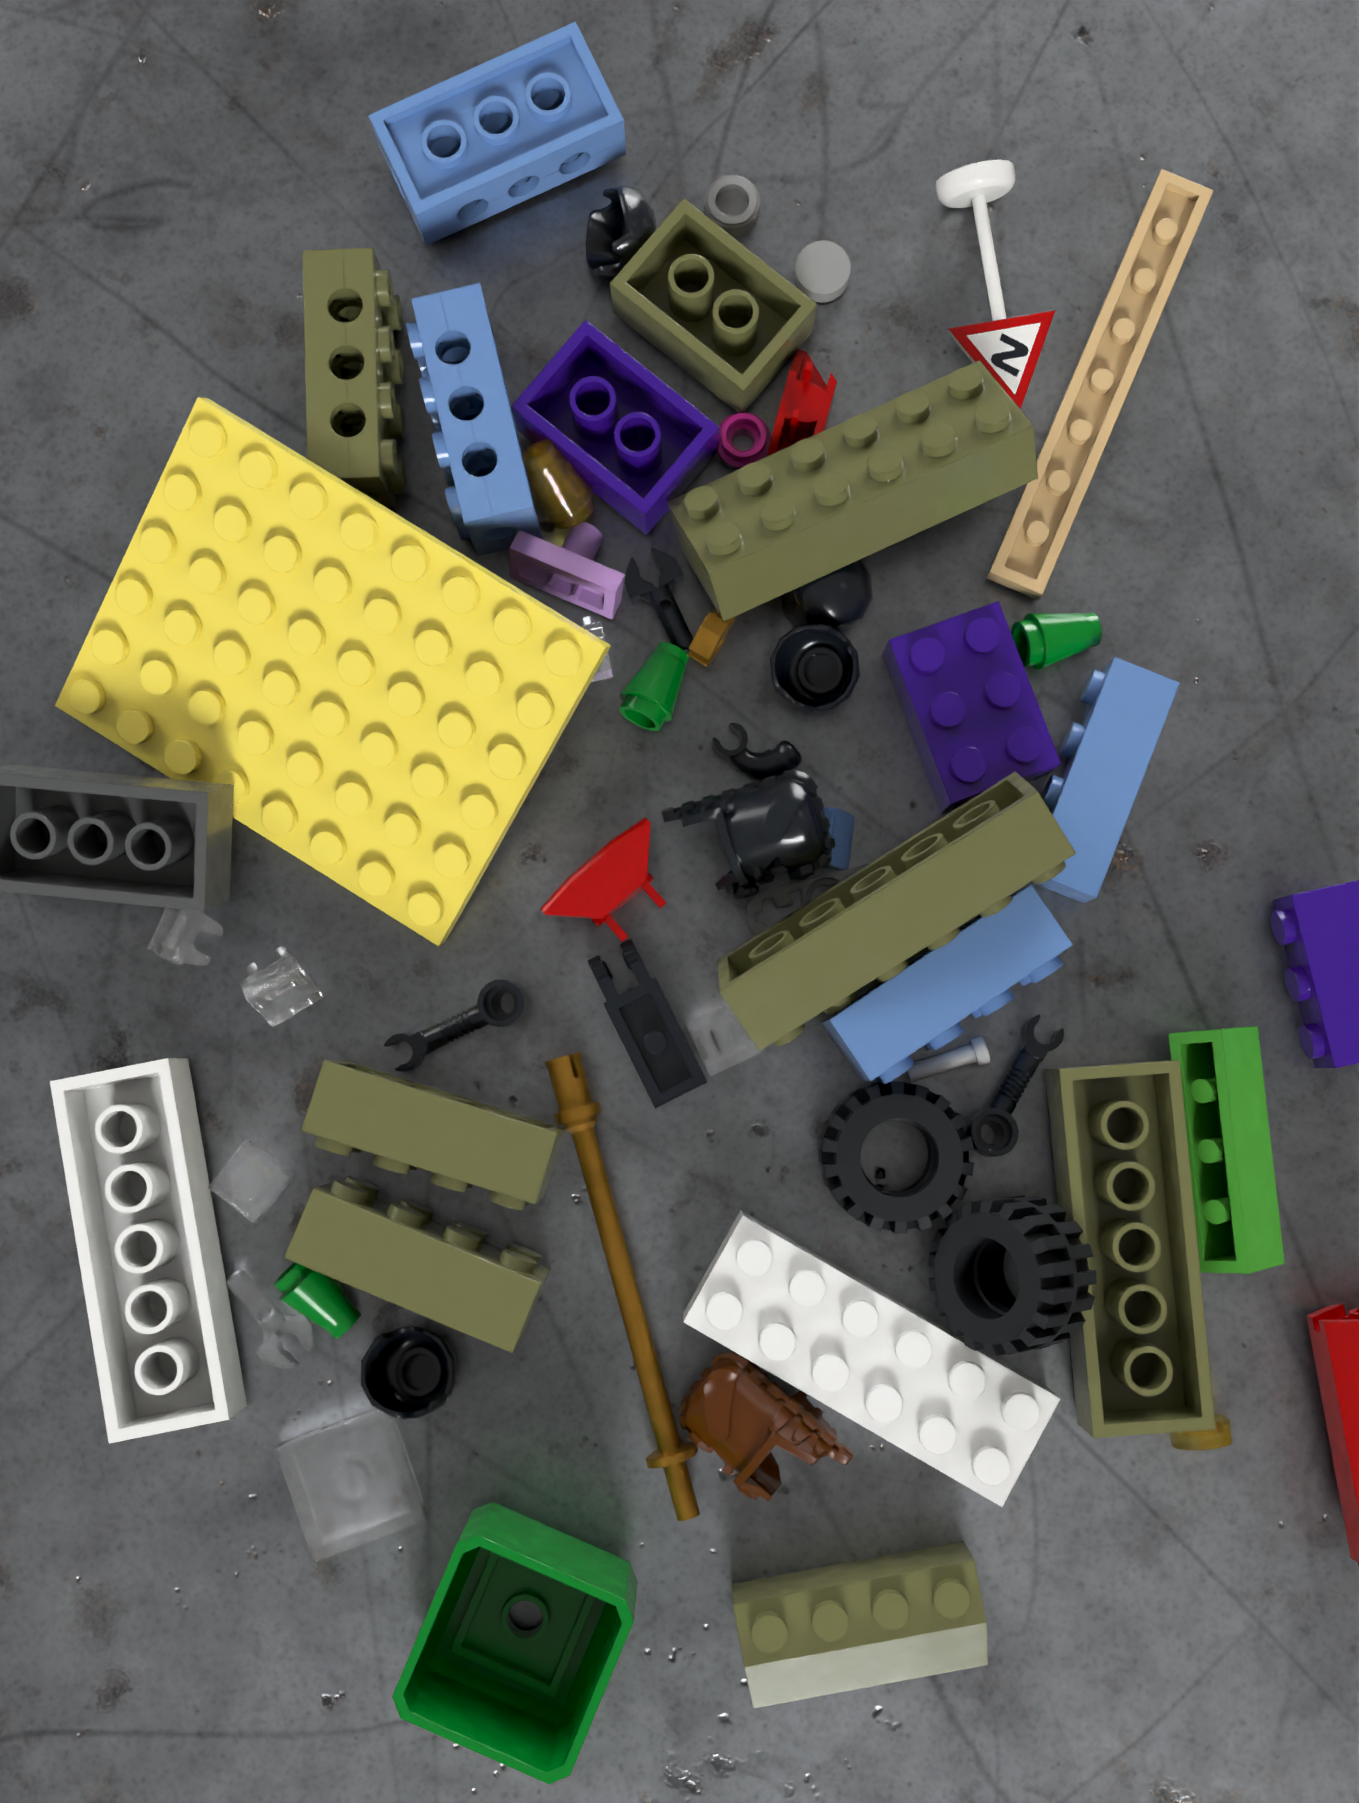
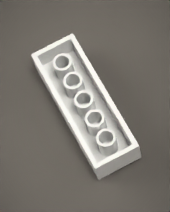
M166 1058L50 1081L109 1444L230 1420L247 1407L188 1058Z
M740 1210L683 1312V1322L1001 1507H1003L1060 1401V1398L1046 1385L1001 1359L986 1355L985 1350L974 1351L965 1346V1339L961 1336L955 1337L942 1325Z

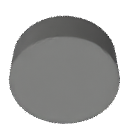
M726 175L715 180L705 194L704 214L732 237L744 235L755 226L759 217L760 197L754 184L738 175Z
M821 240L808 244L800 251L796 259L794 271L796 287L814 302L823 303L835 300L843 294L848 286L851 273L850 258L846 251L834 242Z

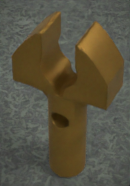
M716 609L713 613L709 612L689 646V657L708 667L725 643L728 631L734 623L736 616L723 622Z

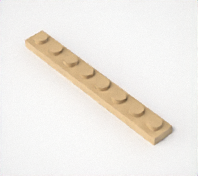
M1161 169L1037 457L1038 479L1025 485L986 579L1036 600H1039L1043 595L1214 190Z

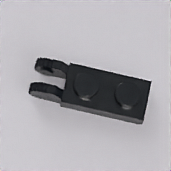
M630 939L620 944L622 949L621 955L628 969L633 971L639 986L619 995L612 982L613 976L606 962L601 960L599 955L587 962L607 1001L603 1004L654 1107L657 1108L707 1083V1080L656 978L651 979L634 943Z

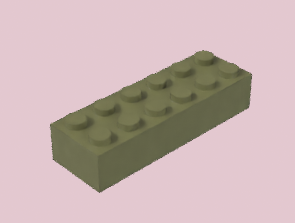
M979 360L913 391L904 393L900 397L853 416L847 421L800 440L794 445L747 464L741 469L694 488L690 492L668 501L667 504L681 549L724 622L1038 479L1034 425Z
M1015 771L718 959L719 992L759 1051L772 1043L776 1047L785 1045L804 1031L805 1022L824 1011L827 1015H830L848 1006L857 996L855 991L874 979L879 983L885 982L901 973L908 965L906 959L922 949L928 947L929 950H935L951 942L960 933L959 926L978 914L981 917H988L1004 909L1013 900L1011 894L1031 881L1034 884H1041L1054 878L1066 867L1064 861L1075 855L1076 852L1039 792Z
M1180 1060L1045 1069L1057 1204L1067 1211L1065 1221H1076L1083 1230L1079 1239L1082 1245L1090 1244L1094 1257L1087 1258L1089 1270H1096L1097 1284L1089 1285L1088 1292L1095 1297L1092 1309L1081 1311L1086 1320L1079 1330L1069 1332L1077 1424L1092 1438L1216 1429Z

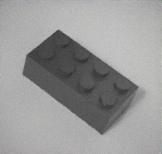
M14 764L0 766V891L207 911L230 899L234 785Z

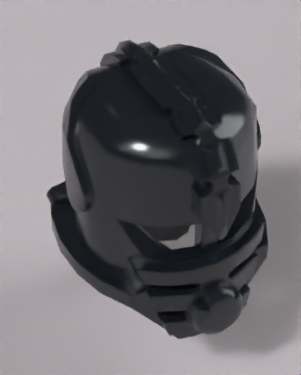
M784 771L783 775L777 777L770 776L758 783L744 784L741 788H731L723 791L722 794L705 796L702 800L696 802L689 801L683 803L680 807L666 808L661 812L664 822L680 819L683 827L715 818L719 836L731 870L715 884L717 890L725 889L728 894H733L735 899H744L757 894L759 886L773 882L775 874L787 871L790 880H800L813 875L815 870L828 866L832 861L831 855L832 849L835 847V839L832 838L829 832L830 823L823 809L822 798L817 794L818 786L813 778L801 771ZM778 857L782 865L774 867V861Z

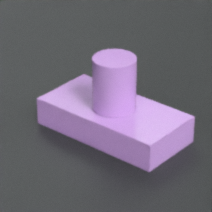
M578 521L573 523L562 547L521 530L518 531L510 546L509 577L613 620L621 603L625 574L593 561L603 541V535L596 527L586 522Z

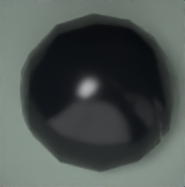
M620 186L604 190L603 196L609 198L611 203L607 207L593 210L589 214L586 233V261L591 274L616 277L656 231L654 211L643 193L634 187Z
M861 559L781 595L783 612L794 627L798 625L825 624L839 631L849 629L859 619L863 618L873 599L871 575Z
M825 624L796 626L779 639L770 657L771 677L775 690L795 707L808 712L833 710L851 696L861 675L856 648L841 631Z
M406 1326L381 1333L373 1340L361 1360V1386L371 1405L396 1418H419L435 1412L445 1405L447 1398L452 1395L457 1383V1358L445 1337L425 1327Z

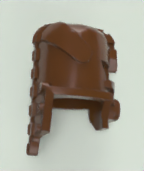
M736 1352L722 1353L715 1357L712 1366L704 1369L701 1373L700 1381L693 1383L690 1387L689 1395L683 1396L680 1402L681 1406L679 1409H681L678 1418L682 1430L686 1429L688 1431L689 1439L697 1447L708 1453H712L715 1450L725 1463L722 1471L728 1476L734 1474L736 1478L733 1482L738 1490L746 1497L754 1498L755 1500L761 1496L769 1501L782 1484L779 1466L771 1452L775 1446L780 1447L810 1465L816 1464L822 1457L826 1456L842 1465H847L854 1456L853 1452L845 1444L842 1445L838 1442L837 1431L822 1416L823 1411L818 1407L815 1408L806 1398L808 1394L800 1390L789 1397L785 1390L775 1381L772 1382L768 1375L756 1364Z

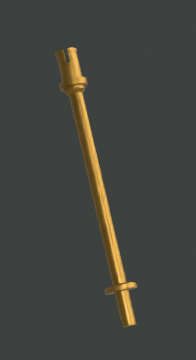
M581 1052L544 1062L546 1068H548L560 1112L554 1114L557 1125L563 1124L564 1130L570 1132L573 1137L658 1450L652 1452L646 1458L647 1467L651 1469L663 1467L677 1520L685 1521L700 1515L686 1460L696 1455L698 1448L693 1442H680L594 1129L598 1121L596 1114L602 1113L599 1101L593 1103L581 1061L582 1055Z

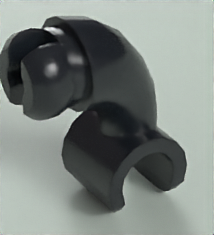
M738 723L729 724V729L739 739V747L737 749H725L717 738L713 737L712 749L719 758L730 760L741 772L759 780H764V778L770 776L777 777L783 775L784 771L796 768L802 760L799 751L789 741H781L776 748L768 749L764 752L748 750L746 747L748 742L747 732Z

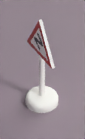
M987 160L954 169L936 181L937 197L943 205L949 208L973 207L992 321L948 328L946 331L972 363L980 360L1019 409H1021L1056 310L1006 318L987 203L1004 196L1013 188L1015 170L1014 164L1009 160Z

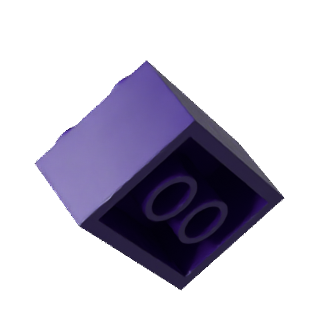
M587 320L579 326L511 405L517 431L646 535L669 510L667 502L679 497L714 457L719 448L718 425Z
M999 601L888 641L882 658L940 813L960 807L1015 771L1027 782L1047 776L1061 765Z

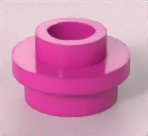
M741 412L728 416L719 425V448L717 449V454L720 459L731 468L741 469L747 464L767 457L771 441V433L767 424L761 418L751 413ZM738 436H747L753 441V446L748 450L741 451L736 449L732 442Z

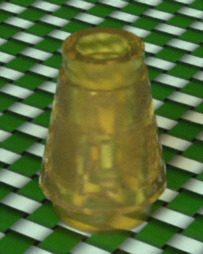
M550 440L536 442L527 448L522 458L543 518L546 521L553 522L558 529L572 528L586 520L593 512L595 506L592 500V487L558 449L554 447Z

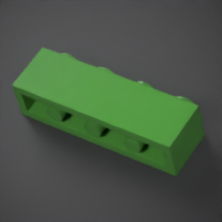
M1258 1026L1168 1033L1171 1060H1180L1200 1273L1250 1274L1285 1264Z

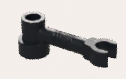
M494 980L482 988L478 996L477 1005L467 1009V1011H462V1014L458 1013L457 1016L454 1015L446 1021L443 1020L442 1023H437L414 1034L401 1033L391 1036L385 1042V1047L394 1046L405 1041L411 1046L413 1052L411 1059L407 1063L396 1067L395 1071L413 1070L422 1063L424 1056L453 1042L455 1039L464 1037L465 1034L468 1035L470 1032H474L489 1024L496 1027H505L518 1023L527 1012L529 1006L528 996L522 986L512 980ZM507 992L514 998V1008L510 1013H506L501 1007V998Z
M1040 1014L1030 1018L1023 1025L1021 1030L1023 1042L1019 1047V1053L1011 1065V1069L1008 1071L1009 1074L1005 1076L1006 1079L1000 1085L1001 1089L997 1091L998 1094L994 1096L987 1110L981 1111L971 1118L966 1128V1136L972 1137L974 1151L984 1157L1002 1156L1009 1153L1015 1147L1018 1141L1019 1130L1015 1119L1011 1115L1017 1106L1016 1103L1019 1102V1098L1022 1097V1093L1025 1091L1024 1089L1027 1088V1084L1047 1053L1056 1049L1063 1041V1028L1056 1030L1052 1034L1048 1044H1042L1036 1040L1034 1028L1039 1022ZM984 1124L993 1130L994 1139L991 1144H987L981 1137V1128Z

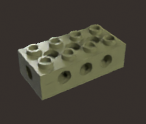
M373 247L302 250L307 459L391 511L398 513V494H406L405 461L404 459H398L396 439L405 438L404 409L402 404H396L395 384H403L404 382L402 353L400 349H395L393 330H402L400 297L398 294L393 295L390 270H381Z

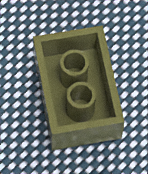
M684 198L610 283L613 313L738 413L745 412L813 332L817 303Z

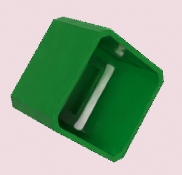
M495 1502L474 1509L455 1546L392 1695L400 1719L546 1784H551L570 1776L634 1622L638 1581L631 1563ZM530 1601L540 1608L543 1621L533 1630H521L512 1623L509 1615L510 1608L517 1602Z

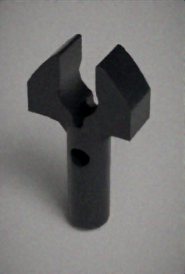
M651 548V556L656 567L661 572L659 587L656 588L653 583L643 580L640 576L639 568L632 557L626 570L625 589L632 604L640 600L653 604L670 643L688 653L693 636L672 594L675 584L683 581L682 570L674 557L661 550Z

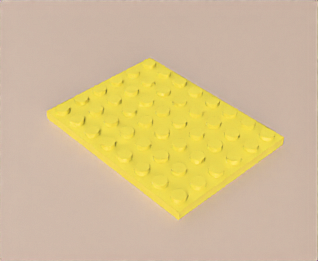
M198 397L55 706L171 779L234 785V819L439 947L449 937L611 645L209 398Z

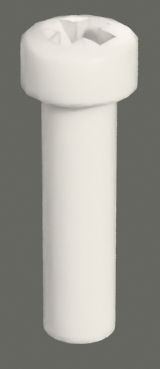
M980 1036L970 1039V1045L915 1061V1065L907 1070L910 1082L973 1063H977V1066L980 1067L990 1064V1054L985 1040Z

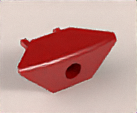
M798 349L790 367L767 456L826 430L837 381L833 374L830 373L828 384L826 385L806 351Z
M645 817L613 838L570 875L544 903L540 910L549 916L590 918L597 927L606 923L622 942L629 936L612 918L618 910L641 890H644L660 909L667 904L650 884L654 879L648 872L651 822Z

